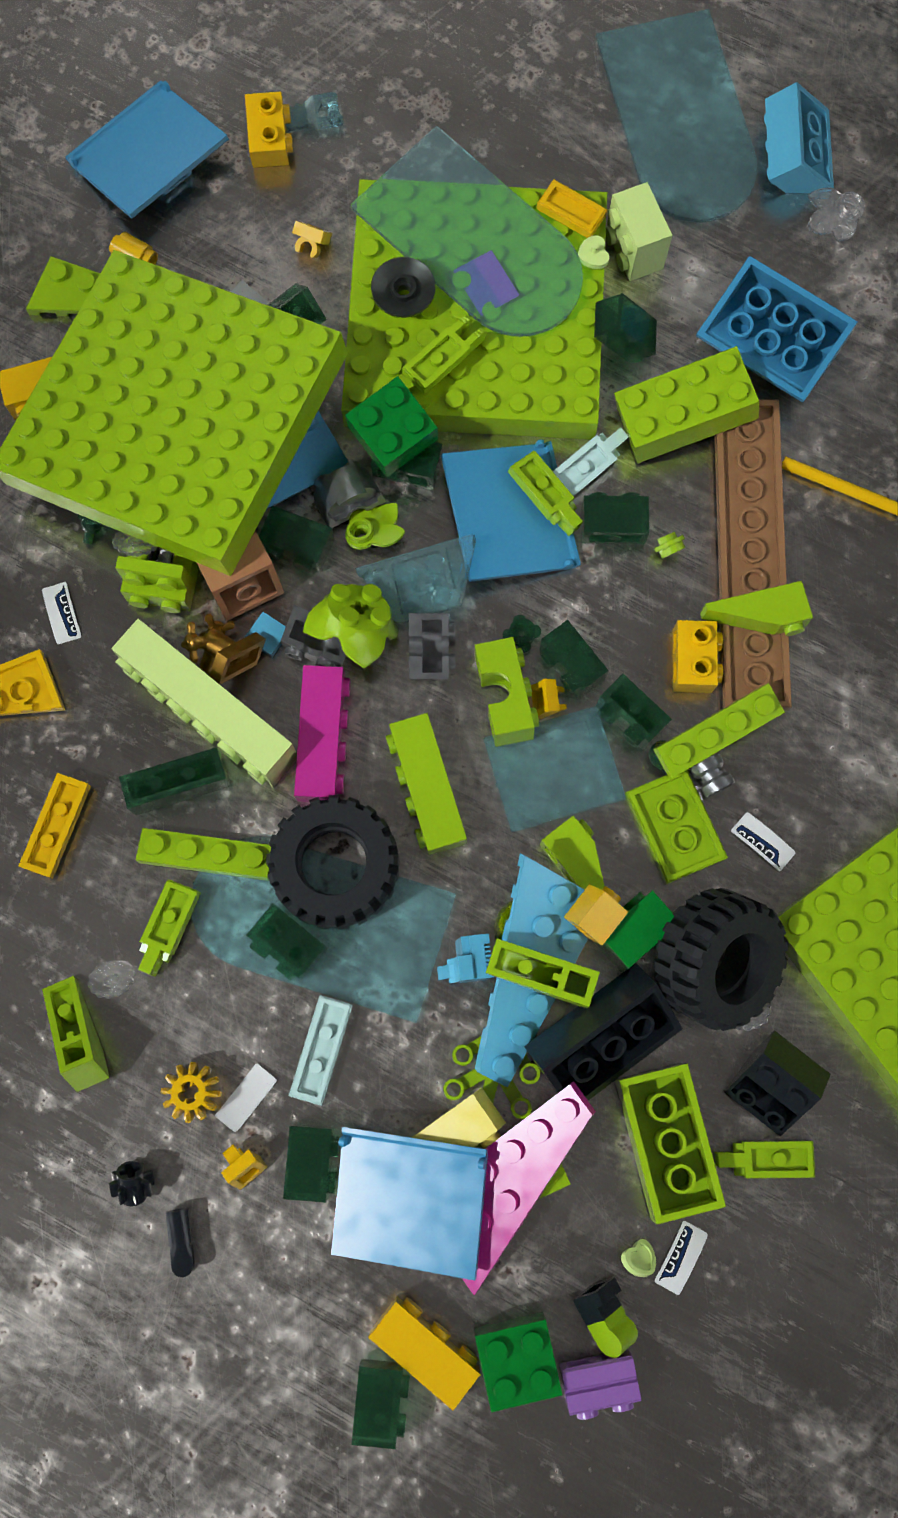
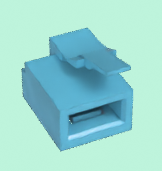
M489 933L458 938L455 941L457 957L447 959V965L437 967L438 981L449 979V983L486 981L493 978L494 976L486 973L490 961L488 958L491 957V954H488L491 950H487L490 948V946H487L490 944Z

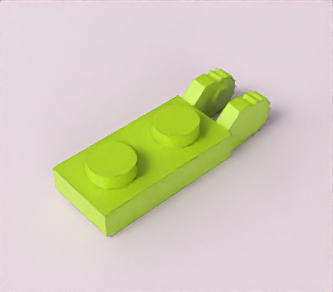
M466 314L451 327L445 328L404 365L402 374L426 395L469 356L471 351H474L484 341L487 332L480 327L464 341L461 336L473 323V319Z

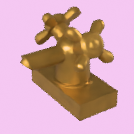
M209 613L205 615V621L209 625L208 630L201 632L199 636L195 633V623L189 622L187 624L188 634L181 643V647L189 652V660L192 663H197L198 661L197 650L204 649L199 668L206 674L210 673L209 676L221 685L257 665L266 638L257 632L235 642L225 635L227 630L235 627L234 621H228L223 624L220 621H214L213 616Z

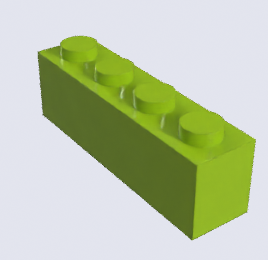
M428 713L389 724L391 734L385 737L390 753H397L401 764L396 766L395 770L400 786L407 784L410 797L404 798L410 817L417 816L420 828L415 829L414 832L419 848L426 847L428 855H432L467 844V837Z

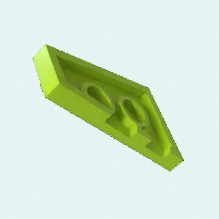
M50 256L26 307L28 314L40 316V313H56L57 316L68 317L69 313L77 314L100 273Z

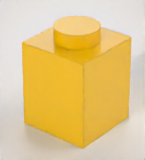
M589 884L565 914L564 918L587 938L603 945L627 915L628 911L619 904L621 897L607 886H604L601 890Z

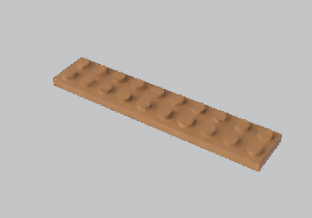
M759 400V419L714 435L720 600L787 584L779 400ZM720 624V631L723 635L721 650L723 708L762 685L769 683L783 710L789 711L792 708L789 636H785V633L771 635Z

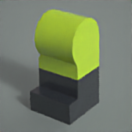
M615 1277L590 1285L573 1299L597 1346L606 1356L611 1358L619 1357L638 1338L636 1325L626 1316V1312L617 1297V1294L622 1290Z

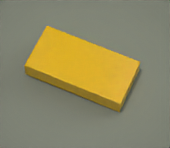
M553 179L537 202V210L586 238L594 235L607 215L606 208Z

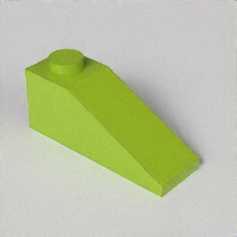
M802 581L709 602L704 605L700 612L702 620L717 621L720 624L771 635L785 633V636L802 633L813 619Z
M573 815L543 838L540 846L567 880L584 890L589 884L602 890L605 885L595 841L591 838L594 832L583 819L578 821Z
M496 939L486 973L584 1008H589L600 974L599 971L500 939Z
M71 976L43 988L42 991L60 1074L76 1092L109 1079L103 1049L76 977Z

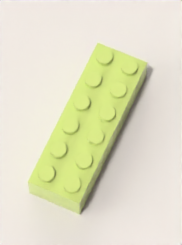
M137 619L111 648L118 656L115 663L123 669L126 675L136 683L140 682L160 703L163 704L165 700H168L166 704L176 716L186 724L192 720L191 725L209 743L213 744L215 740L218 741L217 746L222 750V753L236 765L240 761L245 763L242 767L259 784L263 785L267 781L274 787L297 761V752L289 740L141 620Z

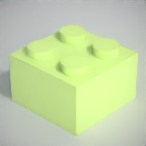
M648 182L613 194L610 209L607 211L606 241L609 246L613 245L617 253L616 261L620 271H625L629 281H633L663 270L673 235Z

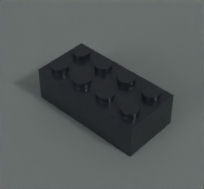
M635 963L596 992L592 997L589 1008L577 1006L524 1047L556 1094L574 1081L589 1101L683 1028L657 983Z

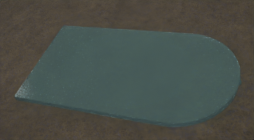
M709 9L596 33L597 44L640 184L648 182L660 210L669 216L688 222L715 221L737 210L746 201L753 189L757 176V158Z
M437 125L350 205V209L404 257L414 258L424 263L432 272L435 284L475 320L492 331L519 337L546 332L567 319L578 302L583 283V272L580 258L574 246L561 232Z
M247 837L237 841L269 845L271 837ZM308 848L302 860L303 874L310 886L321 893L330 895L342 894L354 888L362 879L366 868L364 865ZM199 872L196 880L193 882V889L201 892V895L192 913V920L196 932L204 945L215 956L228 964L417 1023L425 994L428 992L427 987L445 929L448 927L447 922L456 894L398 877L390 900L387 899L383 909L377 915L374 913L367 918V922L358 925V923L351 925L349 929L329 928L327 930L312 924L309 925L292 914L280 902L270 881Z

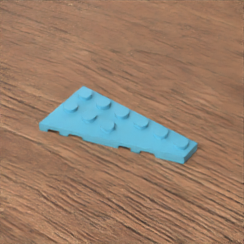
M520 853L518 866H520L516 885L513 884L511 893L513 902L509 919L505 922L502 940L575 964L588 938L567 921L564 916L583 893L584 889ZM497 977L494 992L490 993L488 1003L490 1011L487 1026L482 1031L475 1070L508 1087L527 1052L524 1046L535 1038L556 998Z

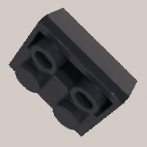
M774 1030L753 1051L724 1093L781 1137L822 1098L831 1074Z

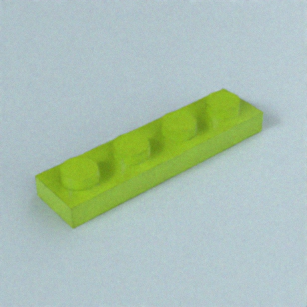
M764 684L653 750L668 777L674 778L785 713L770 684Z
M142 828L135 860L141 864L269 881L268 874L270 872L266 861L267 854H270L271 846Z

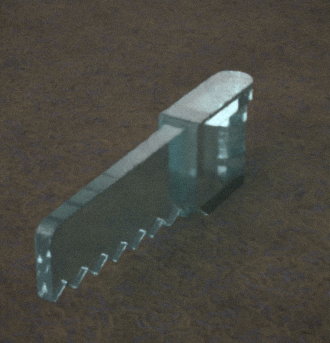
M329 92L312 95L303 104L296 103L294 107L290 106L291 124H286V132L308 128L310 131L342 126L344 118L339 112L337 94ZM323 106H327L328 116L319 117L318 112Z

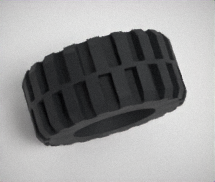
M329 795L327 800H320L319 797L309 799V805L301 807L299 804L291 810L293 814L288 819L283 817L277 825L280 828L278 833L271 836L269 842L271 851L270 854H267L266 861L270 872L268 874L270 884L273 886L280 902L292 914L309 925L312 924L327 930L329 928L349 929V926L357 923L361 925L367 922V918L374 913L377 915L383 909L387 899L390 900L394 893V886L399 877L400 862L394 835H392L384 818L381 819L377 815L376 810L369 805L366 807L361 805L357 799L349 797L348 800L340 799L339 795ZM341 832L355 838L363 847L366 856L365 872L360 882L351 890L336 895L324 894L310 886L305 879L302 869L303 855L308 846L318 837L328 833Z
M725 888L704 890L700 892V895L696 894L685 900L686 905L679 906L672 913L674 918L671 922H666L662 930L665 932L663 938L658 940L656 946L658 958H654V969L658 975L655 976V979L672 1009L709 1029L732 1030L736 1026L741 1027L750 1023L751 1017H758L764 1011V1005L771 1003L775 997L773 993L777 986L780 987L783 980L781 976L782 971L787 967L788 959L785 956V951H788V941L784 937L786 932L778 915L773 909L768 908L767 905ZM726 949L724 958L720 966L717 968L718 962Z

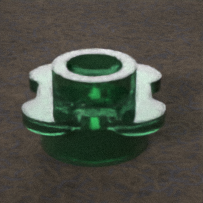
M516 615L510 628L504 630L503 639L513 637L515 645L518 648H522L523 653L530 651L533 640L540 637L541 628L538 625H534L525 616ZM520 631H523V632L525 633V635H524V636H520V635H519V632H520Z

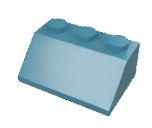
M796 82L765 99L766 113L764 114V122L767 128L765 147L768 153L769 166L767 168V176L771 184L776 185L785 193H830L834 191L829 109Z

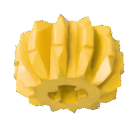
M197 1062L190 1063L188 1072L180 1064L176 1066L178 1077L173 1074L166 1075L165 1079L172 1084V1087L161 1088V1093L164 1095L171 1094V1099L166 1100L163 1106L164 1108L176 1106L172 1112L174 1119L179 1118L184 1112L185 1122L191 1123L194 1119V1113L200 1120L207 1118L204 1107L211 1111L216 1110L217 1105L210 1100V1097H220L222 1092L220 1090H211V1086L217 1084L220 1080L218 1076L206 1079L211 1070L209 1066H204L198 1073ZM188 1083H190V1087H198V1092L194 1094V1102H192L193 1098L186 1099L184 1094L189 1090Z

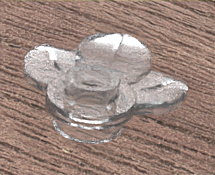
M822 188L808 195L810 202L817 209L808 222V230L818 235H826L832 232L838 242L848 240L854 235L857 230V221L862 217L865 210L864 201L860 194L853 191L841 194L834 188Z

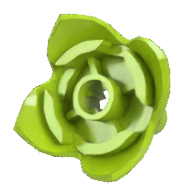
M334 584L330 594L325 595L324 599L308 613L303 632L320 640L337 637L347 657L362 668H366L380 657L385 647L386 638L390 640L397 638L399 630L391 617L390 606L385 598L381 596L382 591L378 586L373 584H366L364 586Z

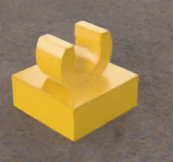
M295 221L292 231L293 234L301 236L295 243V251L302 253L304 245L309 242L312 246V251L310 252V257L317 258L320 255V244L329 245L332 237L331 232L301 221Z
M543 679L531 685L532 697H528L530 708L536 707L539 719L546 718L567 708V704H559L558 695L565 692L562 686L556 685V679Z
M234 1144L222 1153L230 1165L221 1174L228 1184L239 1190H242L268 1168L261 1156L249 1149L244 1153L241 1148L237 1149Z

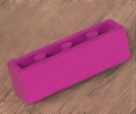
M303 665L294 796L298 802H309V799L319 797L320 800H327L329 795L344 794L345 777L344 774H339L340 762L346 761L347 744L346 742H341L342 729H348L349 711L343 709L344 697H350L351 679L345 677L343 667Z

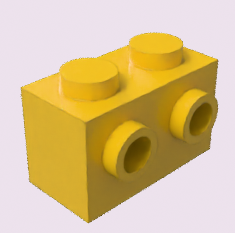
M282 92L245 94L249 154L253 168L289 165L288 153H293L294 150L292 133H286V124H291V113L289 104L283 103Z
M677 620L673 628V692L712 693L718 683H722L723 665L718 663L717 652L722 650L723 635L722 632H717V621Z

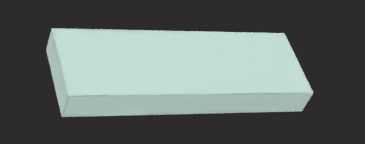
M319 995L290 1089V1097L323 1106L353 1007L352 1004Z

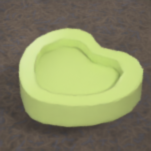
M601 236L588 237L579 248L578 260L588 268L602 269L608 265L609 253L604 249L605 241Z
M640 1239L633 1244L632 1248L622 1252L621 1261L631 1274L638 1277H647L655 1272L656 1256L651 1244L647 1240Z

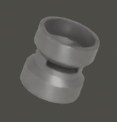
M719 753L706 758L690 768L695 778L702 779L701 790L706 798L725 790L735 783L731 773L721 769L724 761Z

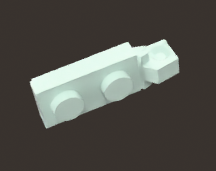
M621 427L608 438L603 433L599 436L596 435L553 472L569 492L575 496L617 460L620 453L616 448L629 436Z

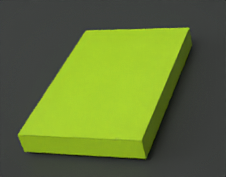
M688 770L674 778H669L668 775H665L625 792V797L665 885L728 858Z

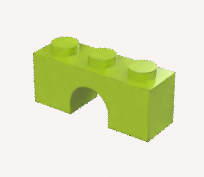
M513 637L474 644L475 661L481 687L499 685L509 692V696L505 700L488 704V718L495 747L533 740L535 727H539V718L536 707L530 708L528 697H532V689L529 677L523 678L521 667H525L522 648H516Z

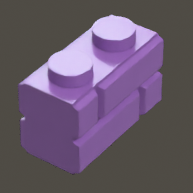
M629 1349L617 1358H611L603 1354L559 1363L567 1409L570 1416L577 1415V1419L580 1420L590 1419L599 1415L598 1410L612 1407L613 1412H625L634 1408L633 1403L641 1401L634 1360Z

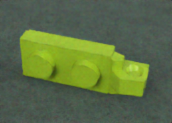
M533 450L510 466L508 470L510 476L547 520H550L553 525L558 523V526L568 536L580 528L583 521L575 512L577 509L573 502L575 497L536 451Z
M169 879L166 881L139 941L142 943L140 952L145 954L138 970L156 977L163 961L169 963L172 955L174 956L201 892Z
M811 1140L741 1141V1143H733V1151L714 1152L715 1166H718V1168H734V1176H743V1178L815 1177L814 1144Z

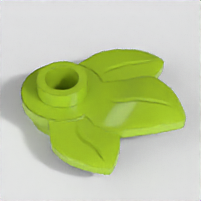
M397 503L384 504L368 511L357 509L352 512L349 517L350 523L345 532L347 543L354 549L362 550L372 545L378 547L391 546L401 540L405 530L396 525L398 520ZM360 534H366L363 537H358Z

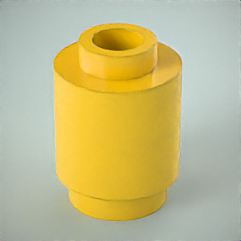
M127 232L115 235L110 242L109 252L111 254L113 250L155 265L157 263L158 253L153 250V247Z

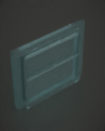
M597 706L539 722V727H535L533 740L495 747L493 736L483 738L511 833L626 800L612 756L613 752L610 750Z

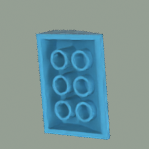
M749 256L697 332L696 337L720 352L737 346L747 369L803 403L851 336L858 321Z

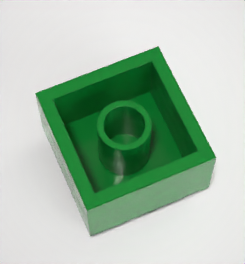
M399 376L345 414L348 428L386 477L438 440V427Z
M653 890L646 896L640 891L623 906L628 911L627 915L603 945L595 942L620 972L629 969L658 943V940H662L665 933L662 930L666 922H671L674 918L673 912Z
M543 1312L474 1328L491 1412L563 1395L547 1322Z

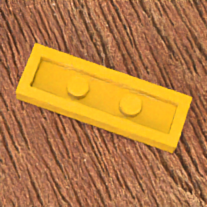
M60 773L56 774L18 867L51 879L54 878L91 785Z

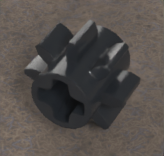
M128 1161L121 1164L116 1171H112L113 1181L109 1183L111 1197L118 1196L119 1205L137 1206L142 1204L147 1197L152 1196L151 1186L155 1184L153 1171H145L144 1163Z

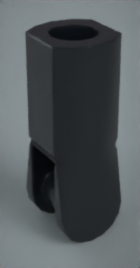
M189 1208L166 1212L169 1247H171V1269L175 1276L182 1278L188 1276L195 1266Z

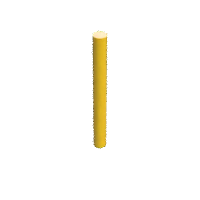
M787 456L782 461V469L898 516V502Z

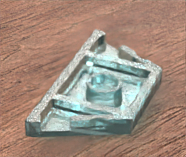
M469 534L355 568L356 573L367 584L376 585L381 589V596L385 598L390 606L391 616L399 624L409 622V613H442L460 608L463 603L476 537L473 534Z

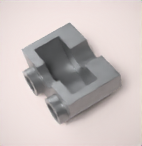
M350 461L344 467L338 468L330 474L320 475L314 482V487L316 488L314 503L329 529L349 520L352 512L357 509L368 511L386 502L368 470L362 467L358 461Z
M294 605L281 638L282 645L286 647L284 654L300 661L305 657L315 661V666L335 667L343 665L346 654L342 650L340 640L337 637L320 640L304 633V624L310 611Z
M409 613V679H449V673H455V654H449V641H455V621H449V613Z

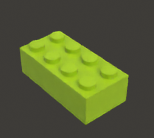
M737 346L614 392L617 411L625 432L629 436L628 440L637 464L759 419V399Z
M679 1063L616 1079L615 1084L650 1219L657 1225L726 1207L688 1063Z

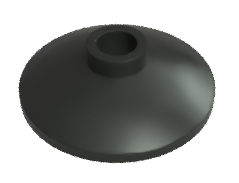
M410 257L393 258L383 263L374 273L371 282L372 296L377 306L385 313L401 318L412 317L423 312L431 304L435 295V279L430 269L421 261ZM402 290H406L409 292V294L400 295L398 293Z

